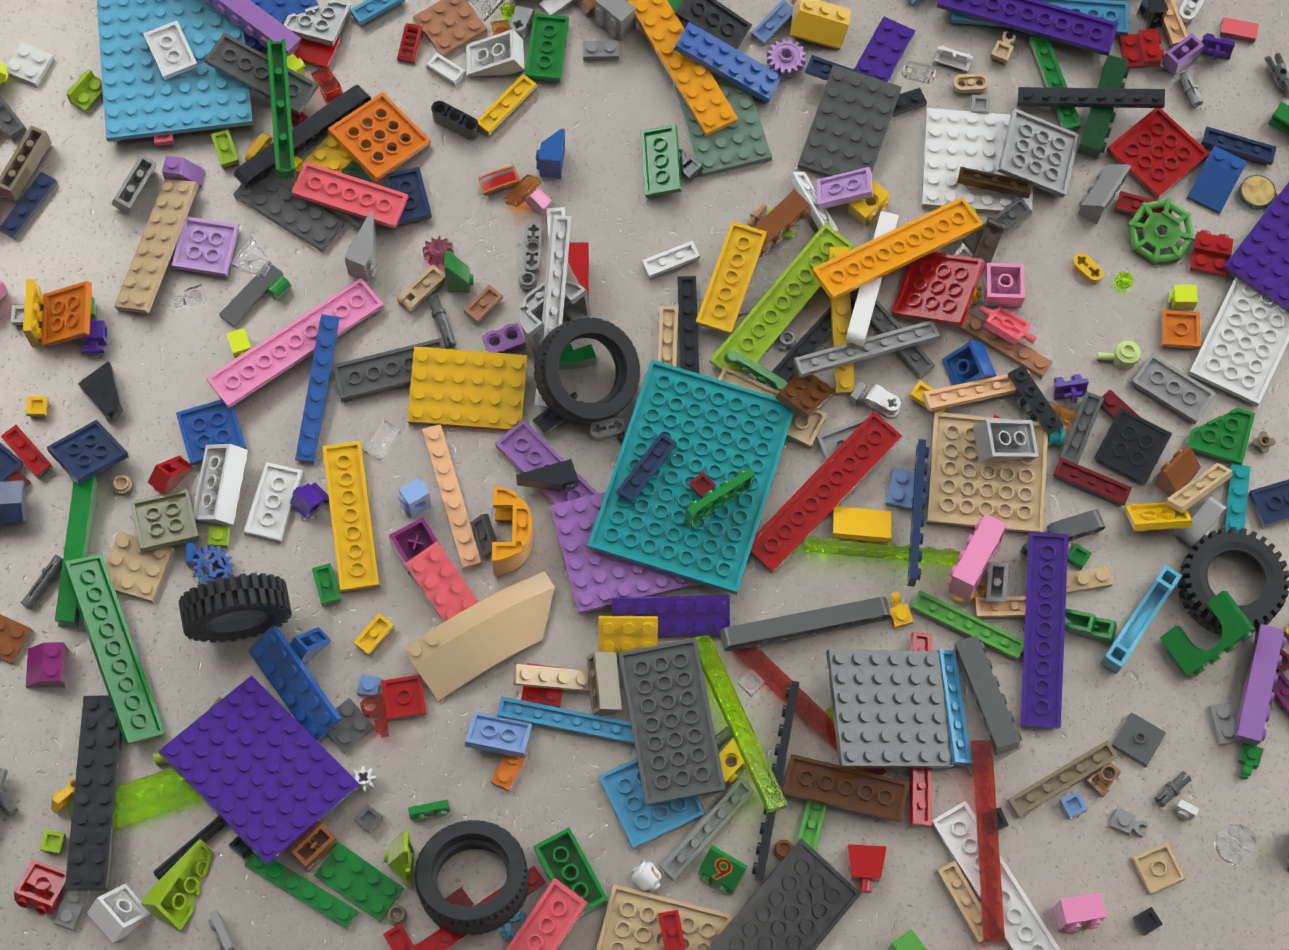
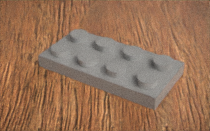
M1151 353L1131 382L1132 385L1194 424L1197 423L1216 395L1215 392Z

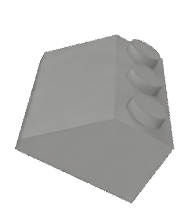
M1108 164L1105 170L1101 169L1096 177L1098 179L1096 184L1092 182L1087 191L1089 193L1088 196H1083L1079 202L1080 210L1078 214L1098 224L1124 184L1131 166L1128 164Z

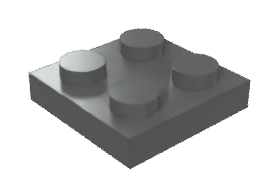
M350 698L336 708L342 719L327 733L344 754L375 729V726Z

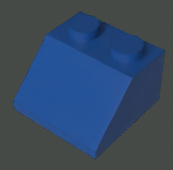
M561 128L541 142L540 150L536 151V169L539 170L540 177L562 178L565 154V129Z
M969 341L942 359L953 386L997 376L985 346L981 342Z

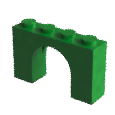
M1221 591L1207 602L1222 625V637L1215 647L1204 650L1195 646L1180 626H1174L1160 637L1187 676L1195 675L1196 677L1205 671L1203 667L1207 664H1215L1221 659L1220 655L1222 653H1230L1237 647L1235 645L1240 640L1244 642L1253 636L1251 632L1255 630L1254 626L1227 591Z

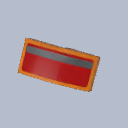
M514 165L478 177L484 195H488L501 188L505 190L520 183Z

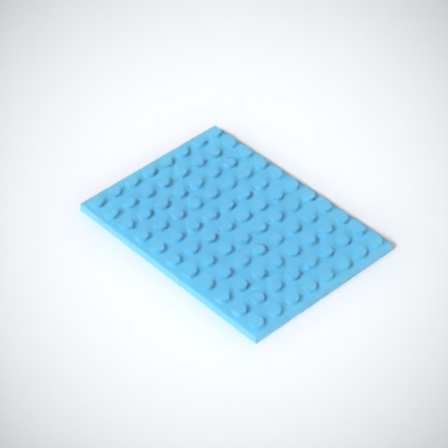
M96 0L107 142L253 125L250 88L205 63V58L223 33L246 44L245 31L242 28L234 25L230 19L219 14L214 7L206 4L203 0ZM178 21L198 67L164 80L143 33Z

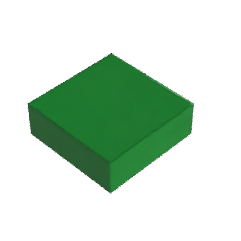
M1075 543L1068 554L1067 562L1082 570L1092 553Z

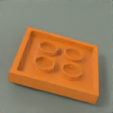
M84 281L44 294L42 346L47 348L89 335L92 296L91 282Z

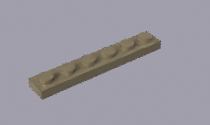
M1107 740L1009 798L1007 802L1019 818L1110 762L1118 759L1119 756Z

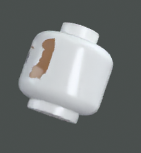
M642 861L632 870V880L642 892L648 890L653 892L661 885L659 881L662 875L652 862L645 863V861Z

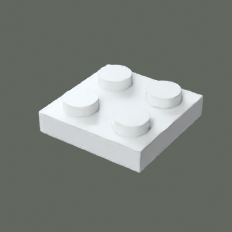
M21 42L7 64L8 76L38 87L54 57L52 54Z

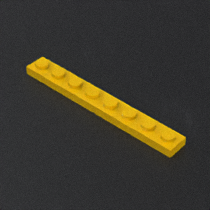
M829 247V260L848 252V247ZM850 292L833 301L831 300L833 347L848 343L845 342L851 321ZM854 363L834 368L835 394H852L855 390Z

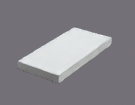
M268 462L265 463L244 528L245 535L282 543L293 508L290 504L293 496L292 493L300 485L303 470Z

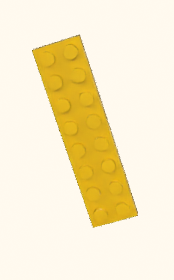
M361 441L322 446L340 591L347 592L380 587Z

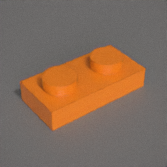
M527 754L524 755V758L504 755L491 783L506 791H510Z

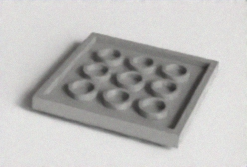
M1014 108L1011 111L997 172L1015 179L1032 182V186L1063 198L1067 193L1080 134Z

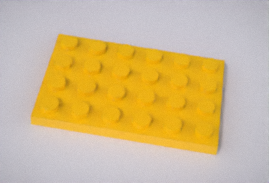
M414 346L407 422L511 430L523 419L528 355Z

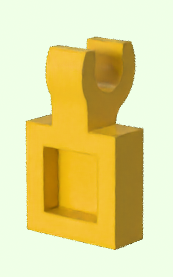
M899 591L891 593L890 600L893 608L889 609L894 629L913 624L914 621L908 603L902 605Z
M74 778L67 782V786L62 791L59 790L52 796L51 810L57 814L74 797L75 788L72 787L75 782Z

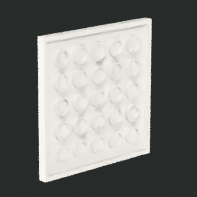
M927 108L922 207L938 209L944 204L963 197L969 205L975 208L976 212L999 213L1020 198L1014 195L1001 194L957 183L960 166L1007 176L997 172L1010 115ZM1033 186L1031 187V194L1029 199L1022 198L1031 210L1033 200Z

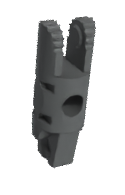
M1276 53L1274 55L1277 65H1275L1270 56L1264 57L1278 88L1288 97L1289 70L1281 54Z

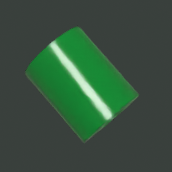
M279 275L266 290L278 300L291 287V283L285 277Z

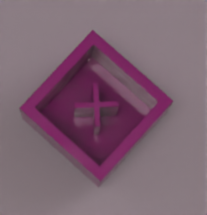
M424 517L389 535L390 544L408 575L411 573L404 563L437 541Z

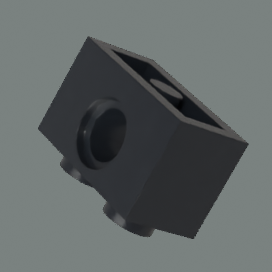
M1142 0L1137 17L1143 30L1161 28L1168 11L1165 0Z

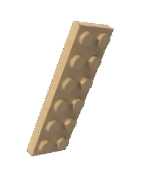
M724 366L718 380L776 397L780 392ZM818 409L805 420L794 412L786 437L811 448L827 417V413Z

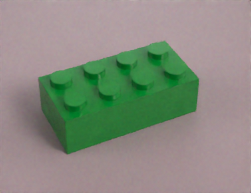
M570 827L533 846L534 853L550 883L553 879H557L588 902V905L578 919L608 904V898Z

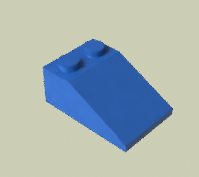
M1214 146L1187 198L1220 214L1247 161Z

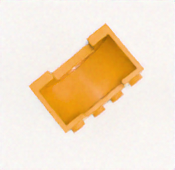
M494 487L493 508H495V521H512V542H492L494 576H499L516 570L527 560L533 546V526L531 513L525 501L509 489Z

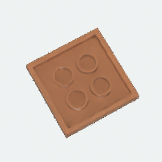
M440 0L413 16L414 22L423 27L424 35L443 57L448 56L487 33L486 26L465 0Z

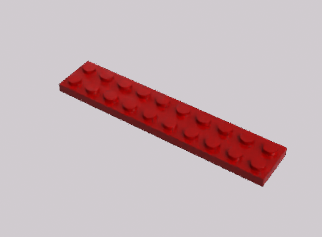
M873 411L756 533L750 553L774 573L899 442L902 435Z

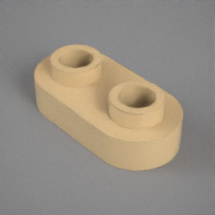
M982 73L959 74L954 78L952 87L957 93H980L988 88L989 79Z

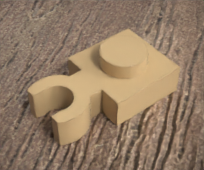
M1006 31L1003 33L1001 41L997 40L990 58L1007 64L1014 49L1012 45L1016 39V35H1013L1012 39H1007Z

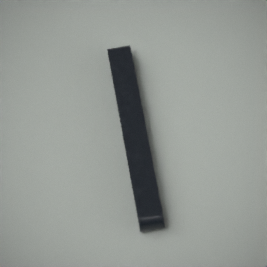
M355 85L293 128L294 157L327 135L329 127L370 101L371 97L359 85ZM273 143L235 170L234 177L246 189L252 188L275 171Z

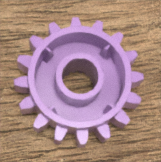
M782 39V43L775 41V46L770 45V50L767 51L769 68L782 75V77H790L793 74L797 75V71H802L806 61V52H803V46L798 47L799 42L793 44L792 39L788 42Z

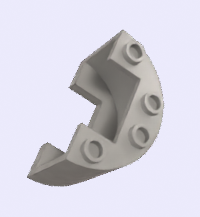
M566 281L563 316L566 315L571 321L590 317L591 311L586 289L577 283ZM545 283L529 292L520 307L519 318L526 346L534 359L540 346V338L538 336L543 328L542 314Z

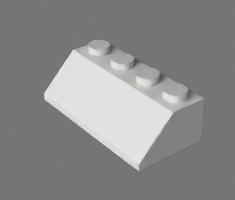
M232 444L206 445L193 507L195 521L218 525L234 524L245 463L247 461V449Z

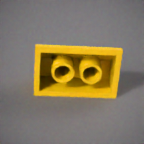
M797 0L793 6L790 36L840 50L849 27L851 10L820 0Z

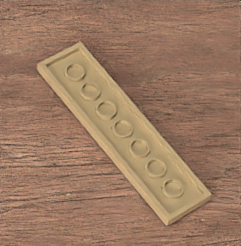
M174 179L164 180L114 305L117 310L149 314L199 185L197 182Z

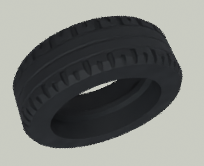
M580 318L554 328L541 342L534 361V379L542 400L555 414H559L560 417L577 423L602 421L619 414L632 401L640 381V361L633 342L618 326L600 318ZM581 338L595 339L603 344L611 354L615 365V381L610 393L605 398L593 403H584L573 399L564 389L559 377L558 365L563 349L572 341Z
M468 820L448 825L435 833L426 842L418 855L419 858L416 861L414 877L421 905L429 918L447 931L460 935L489 933L507 924L519 912V909L525 902L529 889V872L523 849L509 831H506V829L497 824L480 820ZM470 849L488 850L500 856L506 866L507 880L502 890L491 900L476 906H459L448 902L441 895L437 884L438 873L445 862L452 856Z

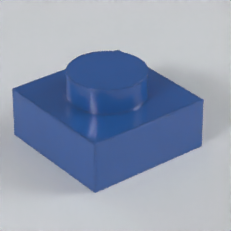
M187 543L185 562L188 568L195 566L191 560L197 559L194 554L200 552L195 543Z

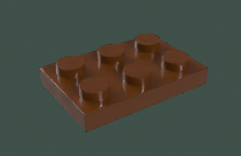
M814 374L801 378L798 375L777 394L776 399L807 420L833 396L835 390L814 376Z

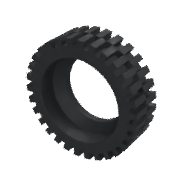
M1231 527L1228 532H1226V528H1220L1217 533L1214 530L1208 536L1205 534L1199 542L1197 541L1180 566L1181 570L1179 573L1182 576L1177 584L1178 588H1182L1179 592L1180 598H1186L1182 603L1184 608L1190 606L1191 609L1188 614L1191 617L1196 614L1198 616L1196 622L1199 625L1204 621L1207 623L1204 627L1205 629L1210 630L1213 626L1216 628L1214 633L1219 635L1222 632V625L1207 604L1209 600L1216 596L1208 582V568L1211 561L1218 555L1226 552L1243 555L1255 563L1264 576L1265 585L1261 596L1250 604L1238 605L1255 630L1261 624L1268 625L1284 606L1285 599L1289 594L1287 590L1289 588V581L1286 580L1289 577V570L1283 571L1287 563L1285 560L1279 561L1282 556L1281 552L1274 553L1273 549L1276 546L1273 543L1267 546L1265 544L1267 538L1262 536L1260 540L1257 539L1258 533L1254 531L1247 535V529L1241 528L1238 533H1236V527Z
M243 573L236 577L229 575V578L219 577L216 581L209 580L206 581L207 584H198L197 588L192 587L189 591L184 592L178 601L184 635L194 641L201 640V642L209 640L210 643H215L216 641L221 643L226 642V640L236 641L239 638L244 640L248 636L256 637L259 633L264 634L271 626L277 625V627H281L283 623L288 622L292 615L285 580L279 576L274 577L273 574L266 576V573L259 575L256 573H251L250 575Z

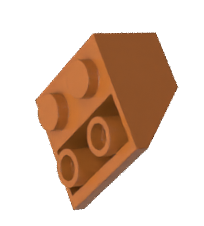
M1187 445L1184 450L1180 448L1173 455V459L1170 462L1167 461L1162 466L1161 471L1156 476L1158 480L1155 485L1169 497L1187 485L1201 468L1190 446Z
M318 822L287 850L309 871L336 846L338 841L321 822Z

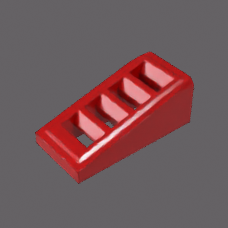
M410 23L405 24L397 60L415 64L424 34L422 26ZM403 52H409L412 55L403 54Z

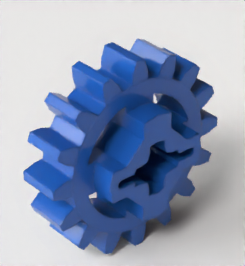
M210 545L207 549L205 547L201 548V553L196 552L194 554L197 559L191 560L195 566L191 567L190 570H195L196 573L193 575V578H199L198 584L202 582L207 584L206 581L213 580L216 574H222L220 577L229 578L227 575L233 574V571L229 569L234 564L229 563L232 557H226L227 550L220 551V546L214 548L213 545ZM207 554H211V556H209L208 560H207V559H205V560L203 559ZM212 563V566L215 567V570H212V567L208 564Z

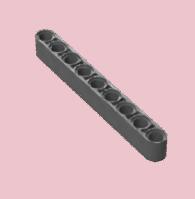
M877 597L729 626L721 629L719 634L724 651L729 652L881 622L892 616L886 597Z

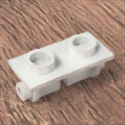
M943 45L938 46L934 61L968 72L973 56H970L969 53L965 54L946 48Z

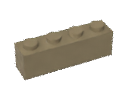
M32 125L29 127L0 175L1 196L13 201L18 200L52 143L46 131Z

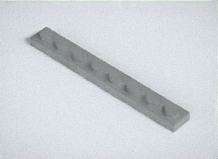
M926 321L866 338L864 346L847 343L796 357L793 362L801 378L939 339L940 335L934 322Z

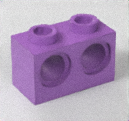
M518 323L507 324L502 329L490 330L485 335H482L483 344L487 352L515 354L526 350V342ZM510 336H516V337H517V338L514 339V340L508 339V337H510ZM493 342H498V343H499V345H497V346H492V345H490V344L493 343Z

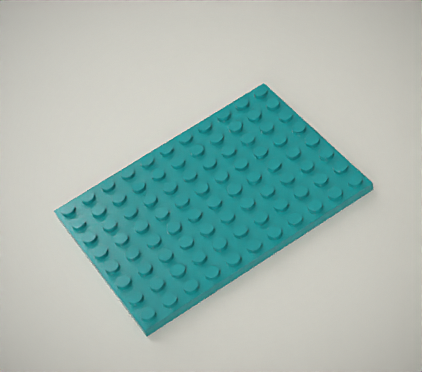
M651 359L587 548L737 595L794 411L778 401L776 397ZM663 433L675 441L677 445L634 503L631 504L616 494L617 490L659 434ZM750 468L753 470L755 477L751 489L689 528L686 526L684 519L687 506L694 500H697V502L701 500L688 486L689 482L701 472H704L716 484V488L713 489L715 491L724 481L734 479L735 475L741 470L746 471Z

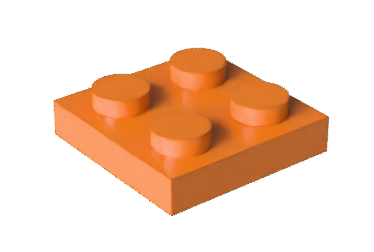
M1162 310V347L1199 349L1201 346L1200 312Z

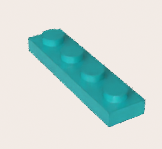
M1234 463L1230 465V470L1233 473L1232 477L1228 479L1227 508L1225 509L1224 518L1226 532L1231 527H1236V533L1241 528H1245L1251 466Z

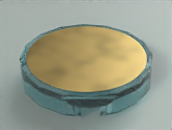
M1251 175L1242 181L1238 194L1240 200L1248 205L1247 207L1260 210L1267 208L1276 197V189L1271 180L1265 176Z

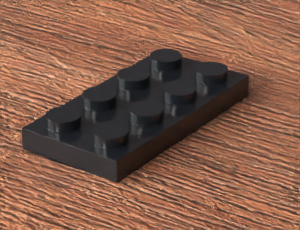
M683 0L675 12V15L687 24L689 22L735 49H738L752 26L751 23L717 0Z

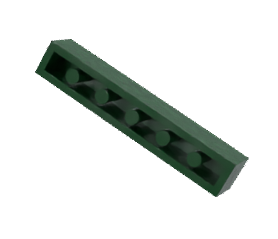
M1108 55L1097 88H1124L1125 83L1122 81L1123 78L1127 79L1130 68H1127L1128 60ZM1091 107L1077 153L1098 159L1100 153H1104L1107 145L1104 139L1109 138L1111 128L1108 126L1109 123H1113L1116 113L1113 112L1114 108Z

